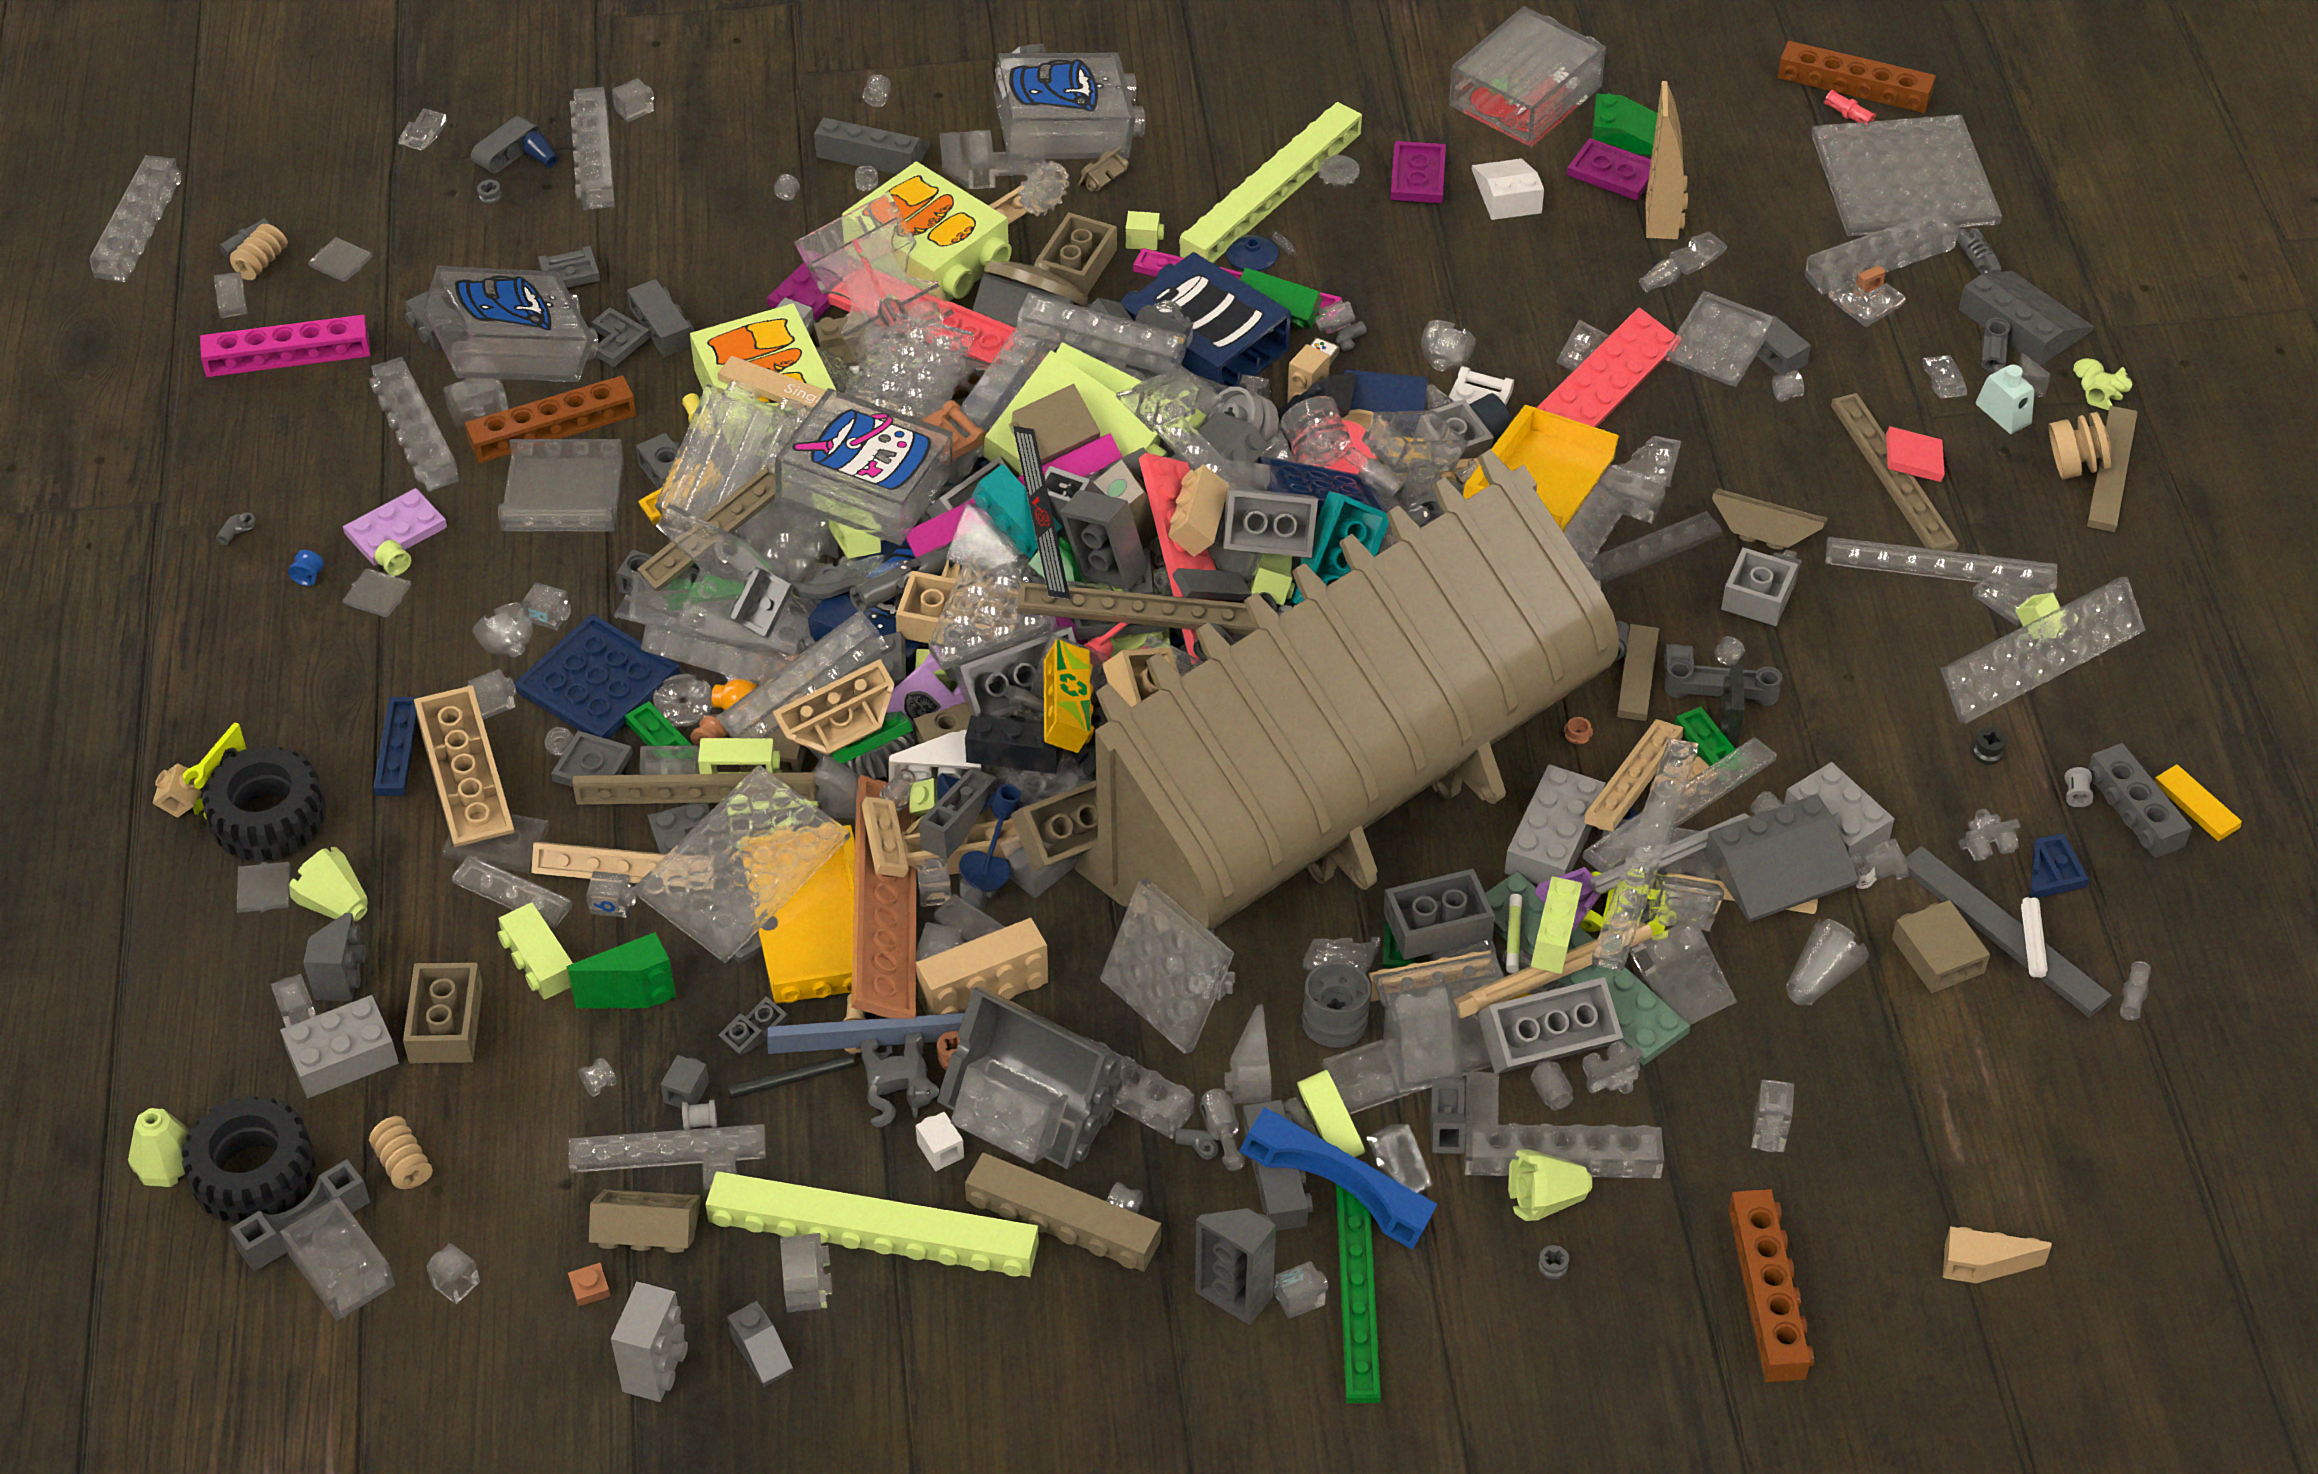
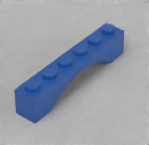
M1266 1107L1260 1112L1239 1151L1267 1168L1284 1167L1304 1170L1335 1182L1354 1195L1369 1210L1384 1234L1412 1250L1438 1205Z

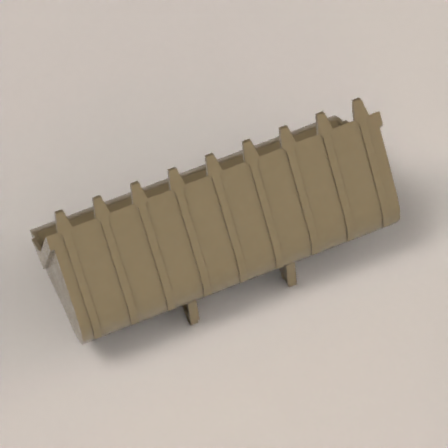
M1491 449L1487 450L1477 458L1489 486L1467 500L1445 477L1435 482L1432 487L1444 514L1422 528L1399 505L1391 509L1386 515L1398 542L1375 557L1353 534L1347 536L1339 543L1352 571L1328 586L1306 563L1295 568L1292 573L1304 601L1280 616L1257 592L1251 595L1244 602L1256 630L1230 646L1209 622L1199 627L1195 632L1208 660L1183 676L1160 653L1155 654L1146 663L1159 691L1133 707L1109 683L1097 690V697L1108 720L1107 723L1095 730L1098 843L1076 861L1074 869L1120 905L1161 918L1189 937L1203 936L1305 868L1315 881L1323 884L1334 876V870L1338 865L1360 889H1368L1377 882L1376 873L1378 870L1363 830L1430 785L1435 793L1438 791L1445 799H1451L1460 793L1462 780L1482 801L1486 800L1491 804H1495L1504 798L1506 791L1491 745L1608 669L1618 656L1619 633L1614 614L1604 594L1536 493L1537 483L1524 464L1511 472Z

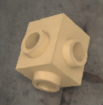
M179 763L168 771L163 770L159 774L155 782L157 790L152 802L177 818L191 809L202 794V791L194 786L195 779H192L189 784L184 783L183 773L189 768Z

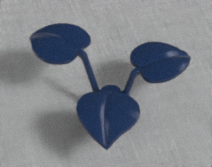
M941 773L936 788L937 800L939 801L959 779ZM1003 784L999 786L996 794H991L990 799L986 801L979 814L981 815L992 805L994 816L998 819L987 855L981 851H969L961 857L959 862V872L963 879L973 888H977L980 891H996L1007 883L1010 875L1008 862L1003 858L993 857L1003 822L1012 818L1011 814L1022 807L1036 803L1027 802L1023 804L1020 801L1021 792L1014 785Z

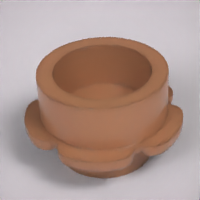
M1583 717L1570 719L1564 727L1565 738L1574 744L1587 743L1590 740L1589 737L1593 735L1590 722Z

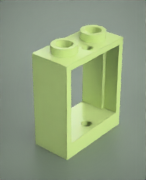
M701 738L698 758L700 774L782 773V770H777L780 769V751H775L773 738ZM717 765H766L767 772H718Z

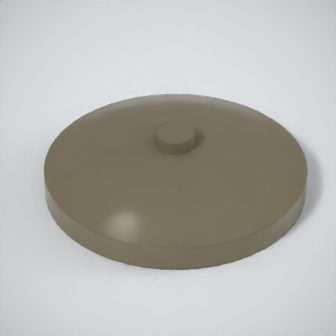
M987 261L983 271L990 275L1070 298L1074 307L1085 308L1088 297L1077 287L1049 272L1050 266L1035 262L1034 266L1010 261Z

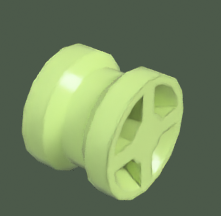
M395 540L383 542L377 548L374 555L375 560L384 566L385 571L391 576L402 574L411 563V556L405 550H402V546Z

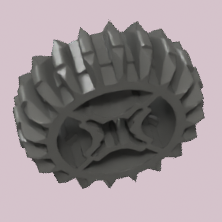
M911 731L852 760L839 764L848 778L853 779L855 782L858 781L861 775L871 777L874 780L884 776L888 777L889 756L918 745L915 732Z

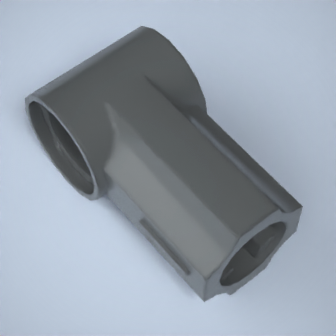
M2002 318L1989 319L1981 341V367L1987 373H1995L2005 368L2010 324Z

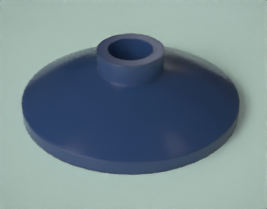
M1260 235L1241 236L1226 250L1228 261L1240 270H1244L1245 267L1255 271L1265 270L1275 264L1279 255L1276 244L1269 238Z

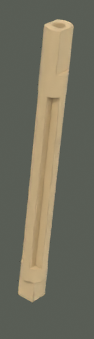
M1638 922L1567 951L1562 974L1530 966L1470 991L1450 1001L1453 1016L1464 1018L1471 1014H1476L1489 1005L1507 1001L1619 954L1628 948L1652 939L1651 927L1649 924Z

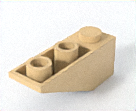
M1950 1227L1945 1242L1943 1278L1980 1283L2046 1264L2051 1243L2040 1241L2036 1238L2025 1239L2007 1236L1999 1232L1975 1231L1968 1227Z

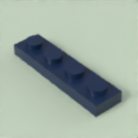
M389 697L374 782L375 796H406L418 723L414 699L419 697Z

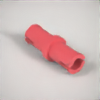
M1831 90L1825 98L1827 99L1824 101L1825 105L1841 112L1842 117L1846 119L1851 118L1865 128H1869L1875 120L1873 119L1876 117L1875 113L1859 106L1856 100H1849L1834 90Z

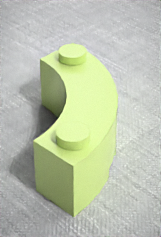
M1253 552L1250 571L1255 577L1254 580L1250 579L1248 582V588L1252 595L1256 592L1258 594L1261 592L1269 593L1276 604L1284 606L1285 600L1291 599L1295 583H1292L1293 578L1291 575L1293 556Z

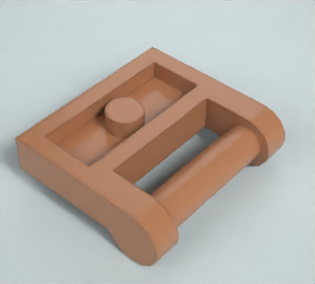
M954 400L946 402L942 409L914 423V431L928 436L931 439L930 447L946 463L983 445L985 435L987 434L982 427H977L960 410V406ZM954 419L970 436L964 438L948 421Z

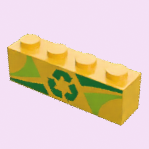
M1058 639L1055 640L1044 659V742L1078 753L1083 744L1091 740L1094 726L1091 725L1093 705L1090 703L1093 685L1090 684V676L1093 665L1090 664V650Z

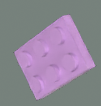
M416 488L343 526L345 535L374 566L379 564L375 560L374 555L377 548L383 542L395 540L402 546V550H405L447 528L446 519Z

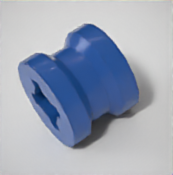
M300 550L295 556V563L291 564L288 574L296 583L311 586L315 583L317 573L322 570L324 562L315 552Z

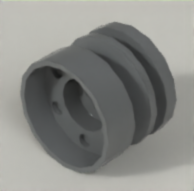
M1329 962L1317 966L1308 974L1304 986L1302 1028L1309 1038L1327 1047H1346L1355 1044L1364 1036L1368 1026V1008L1371 999V984L1365 973L1350 964Z

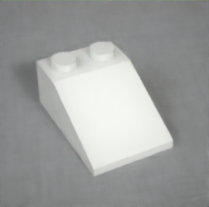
M1522 158L1472 165V172L1491 220L1542 213L1543 185L1538 173Z
M967 730L951 732L890 755L889 785L909 786V784L933 778L938 780L941 773L960 779L971 767L981 771V764L966 762L965 735Z

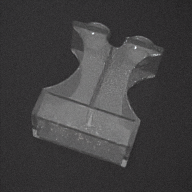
M890 191L794 242L822 294H836L851 300L850 314L840 334L858 364L868 359L879 360L888 356L898 342L894 334L897 326L907 324L912 333L928 334L938 329L945 318L954 314L937 281L921 280L907 274L908 260L917 242Z

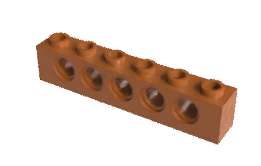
M1788 40L1780 59L1777 78L1925 113L1932 96L1936 75Z
M622 375L465 422L469 444L479 464L637 415L634 396Z
M1772 1189L1732 1192L1728 1211L1765 1383L1806 1380L1809 1366L1814 1365V1353L1812 1346H1807L1805 1336H1807V1322L1805 1316H1800L1798 1309L1801 1304L1799 1288L1793 1287L1794 1265L1792 1259L1786 1256L1785 1250L1788 1247L1786 1231L1781 1230L1779 1225L1781 1221L1780 1203L1774 1202ZM1774 1312H1780V1313H1782L1783 1315H1778V1314H1775ZM1780 1341H1786L1790 1344H1783Z

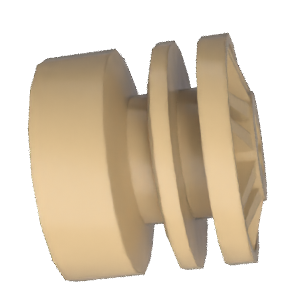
M2098 412L2089 414V427L2083 415L2079 416L2077 430H2073L2068 419L2049 423L2051 446L2062 480L2081 476L2082 462H2086L2091 473L2097 471L2096 459H2098L2102 470L2111 468L2110 439Z

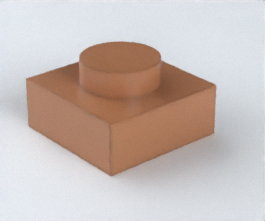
M1878 265L1858 274L1854 295L1862 300L1881 292L1886 271Z
M601 1263L568 1273L578 1307L611 1296Z

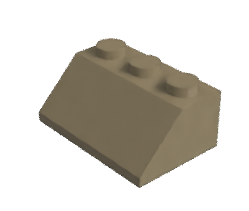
M603 1189L590 1203L589 1243H598V1247L606 1249L617 1248L618 1244L631 1245V1249L639 1251L650 1250L651 1246L664 1247L666 1252H683L684 1248H689L694 1241L701 1195Z

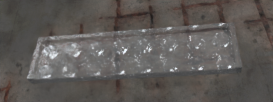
M2119 577L1941 668L1959 723H1968L2145 631L2128 577Z

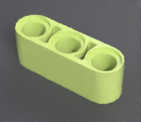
M1326 1069L1297 1082L1299 1091L1321 1138L1353 1157L1364 1154V1146L1328 1070Z

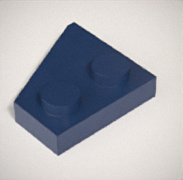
M2064 833L2035 839L2032 856L2031 898H2039L2087 887L2089 878Z

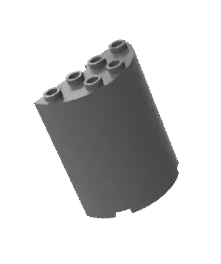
M984 987L973 988L957 1036L960 1038L957 1049L951 1055L937 1102L1065 1169L1070 1168L1077 1161L1083 1162L1102 1125H1107L1111 1120L1114 1108L1111 1105L1114 1097L1119 1094L1123 1086V1080L1120 1079L1121 1063L1118 1055Z

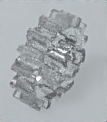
M1052 160L1049 163L1043 161L1040 168L1035 165L1034 171L1031 174H1026L1028 180L1021 182L1024 189L1018 192L1022 197L1019 203L1030 214L1033 213L1035 216H1039L1041 213L1045 216L1048 209L1054 211L1055 205L1062 203L1060 199L1062 195H1067L1068 192L1064 189L1070 185V182L1067 181L1070 175L1065 172L1066 169Z

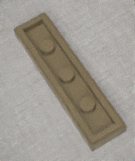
M1630 624L1617 717L1641 721L1647 720L1659 628Z

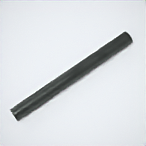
M848 1054L729 1085L730 1098L849 1068L855 1066L853 1054Z

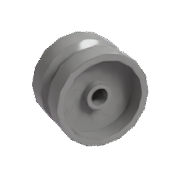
M1240 386L1229 387L1221 391L1212 401L1208 410L1206 422L1218 411L1253 424L1269 445L1277 433L1279 417L1277 408L1272 401Z

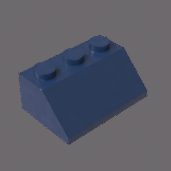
M1345 369V373L1353 372L1356 375L1350 410L1372 411L1380 415L1388 423L1390 437L1413 439L1412 434L1418 415L1425 412L1428 377Z

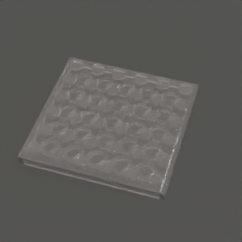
M1962 115L1812 126L1811 135L1847 236L2001 223L2002 214Z

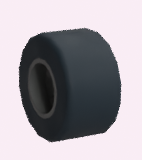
M1494 393L1487 394L1469 404L1493 435L1494 439L1491 448L1513 421L1503 401Z

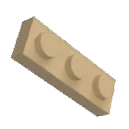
M866 796L861 805L876 874L904 878L909 868L895 803L893 800Z

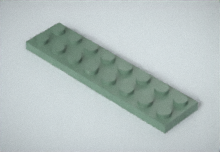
M1517 871L1487 891L1485 895L1495 914L1494 930L1506 941H1508L1510 896L1512 894L1522 896L1520 954L1532 963L1545 904L1535 894L1536 887ZM1578 926L1575 931L1571 932L1567 951L1594 939ZM1613 956L1552 981L1557 988H1562L1605 977L1623 1034V1039L1617 1042L1643 1066L1682 1039L1690 1031V1025Z

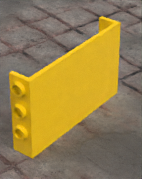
M1524 405L1491 450L1511 472L1524 464L1537 483L1536 493L1563 532L1613 461L1619 435L1529 405ZM1480 465L1464 485L1463 497L1466 500L1489 486Z
M851 825L742 840V861L750 896H756L760 900V907L754 910L774 1003H792L797 1000L852 993L855 840ZM772 915L777 918L778 925L773 930H763L759 925L760 919L763 916Z

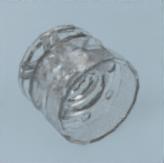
M1318 396L1306 399L1290 408L1281 419V426L1287 440L1292 444L1291 449L1298 463L1327 467L1346 456L1352 448V438L1348 433L1347 427L1342 422L1341 413L1333 398Z

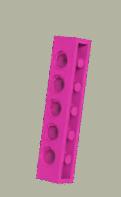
M365 315L200 335L201 360L206 377L370 356L369 333Z

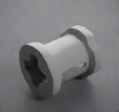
M2082 767L2069 769L2064 775L2065 782L2068 785L2066 802L2073 807L2090 805L2093 802V792L2090 790L2092 773L2090 770Z
M715 1099L709 1100V1103L689 1105L687 1102H682V1118L685 1132L690 1131L694 1127L711 1126L712 1129H717Z

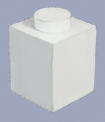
M945 1112L936 1116H929L916 1125L917 1144L935 1171L964 1158L963 1139Z

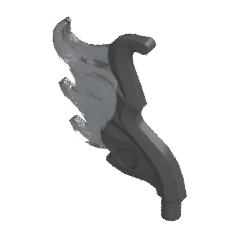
M845 555L840 559L838 566H833V563H829L822 567L810 582L800 583L791 579L788 582L795 585L792 592L798 594V597L809 599L831 598L850 591L852 587L888 570L903 565L908 560L883 564L880 562L884 561V555H873L859 561H855L859 557L848 559ZM903 593L893 597L896 599L894 602L895 610H898Z

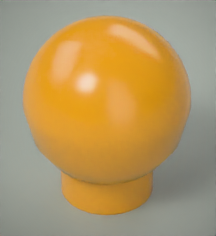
M746 678L732 679L725 685L716 684L711 696L714 708H723L727 714H735L739 719L748 717L753 698L761 699V693L757 685Z

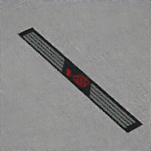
M1013 426L1048 597L1070 599L1035 432L1031 428Z

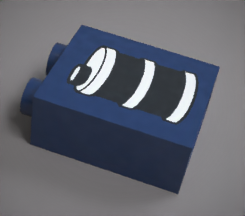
M1194 251L1176 265H1165L1157 274L1155 281L1140 292H1129L1121 301L1122 306L1133 321L1140 308L1150 305L1158 308L1161 312L1173 314L1175 320L1180 322L1188 320L1194 324L1176 360L1168 364L1157 353L1159 357L1153 366L1211 403L1221 391L1229 387L1245 386L1289 351L1291 311Z

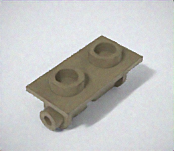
M1119 146L1112 152L1107 150L1097 163L1093 164L1091 162L1086 165L1081 171L1082 177L1078 186L1086 183L1089 191H1099L1111 181L1106 173L1114 180L1125 172L1129 163L1126 158H1121L1118 155L1121 147Z

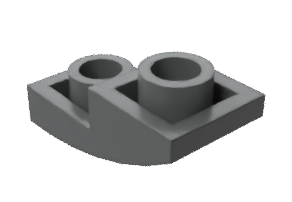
M766 996L746 1017L740 1013L718 1036L742 1056L767 1040L768 1027L784 1026L790 1018L786 1012Z

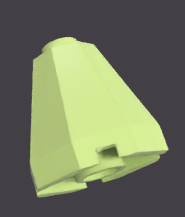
M331 847V852L327 848L318 851L302 864L298 870L302 875L297 882L293 878L289 884L290 897L297 904L333 919H337L345 913H352L356 922L367 912V896L345 855L336 847Z
M150 1108L138 1115L135 1123L128 1162L134 1173H137L144 1185L172 1187L179 1182L178 1178L185 1174L182 1165V1148L185 1142H187L186 1136L189 1130L183 1123L164 1109Z
M1531 1149L1517 1150L1515 1155L1519 1158L1512 1159L1509 1164L1508 1192L1510 1198H1517L1519 1206H1513L1515 1214L1525 1221L1540 1220L1585 1200L1592 1189V1177L1587 1172L1586 1167Z

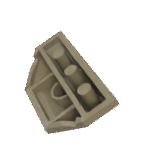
M1719 488L1713 493L1712 497L1732 533L1738 534L1739 538L1744 541L1755 542L1757 539L1767 542L1766 546L1782 550L1783 547L1788 548L1821 530L1826 525L1828 519L1827 517Z

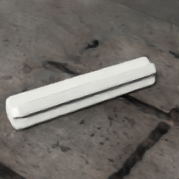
M2026 897L2022 900L2021 909L2029 974L2033 978H2043L2046 976L2048 968L2040 903L2035 897Z

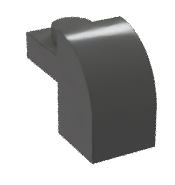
M1432 1078L1430 1103L1432 1153L1465 1154L1464 1078Z

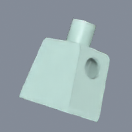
M2009 365L1991 374L1986 379L1976 400V405L2010 434L2030 425L2033 415L2035 390L2032 385L2021 377L2023 370L2018 365Z

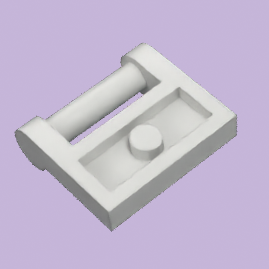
M1461 366L1458 378L1448 397L1447 405L1463 399L1470 404L1487 394L1494 393L1506 406L1513 391L1515 380L1495 378L1470 371V368ZM1467 382H1471V383H1475V384L1487 386V387H1490V388L1498 389V390H1501V392H1497V391H1493V390L1481 388V387H1478V386L1470 385V384H1467Z

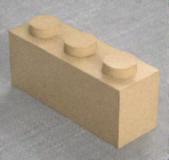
M1204 464L1195 471L1190 470L1181 481L1182 489L1176 499L1177 506L1175 513L1170 519L1171 527L1168 537L1193 557L1214 543L1226 500L1227 487H1229L1228 483Z

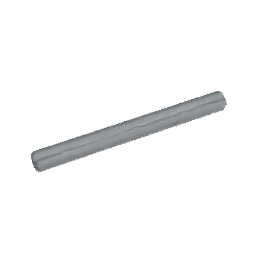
M1743 813L1590 879L1591 889L1600 895L1706 849L1709 831L1749 818L1750 816Z

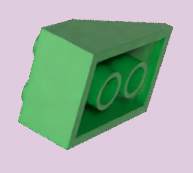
M1596 93L1592 139L1634 154L1652 155L1657 113L1622 95Z
M656 932L566 966L576 1008H648L656 1004H663L669 999L676 997L670 960Z

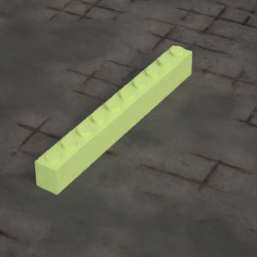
M1339 102L1335 103L1330 109L1325 110L1316 121L1311 122L1302 133L1296 135L1268 162L1263 163L1259 170L1252 176H1248L1245 182L1238 188L1233 189L1224 200L1217 203L1210 212L1200 217L1196 224L1182 233L1179 239L1180 257L1185 258L1194 251L1212 263L1216 261L1235 240L1247 234L1361 134L1362 114Z
M716 1171L706 1201L708 1221L721 1227L734 1226L746 1228L751 1232H770L785 1238H805L816 1243L840 1244L850 1249L863 1248L874 1250L880 1254L893 1253L904 1255L914 1260L928 1259L939 1261L945 1265L969 1266L979 1271L992 1270L1004 1272L1009 1276H1031L1039 1244L1038 1225Z

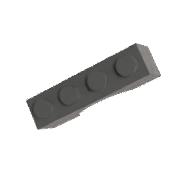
M348 1159L319 1175L312 1192L296 1207L275 1215H268L258 1211L231 1227L230 1230L238 1251L255 1272L370 1203L364 1180Z

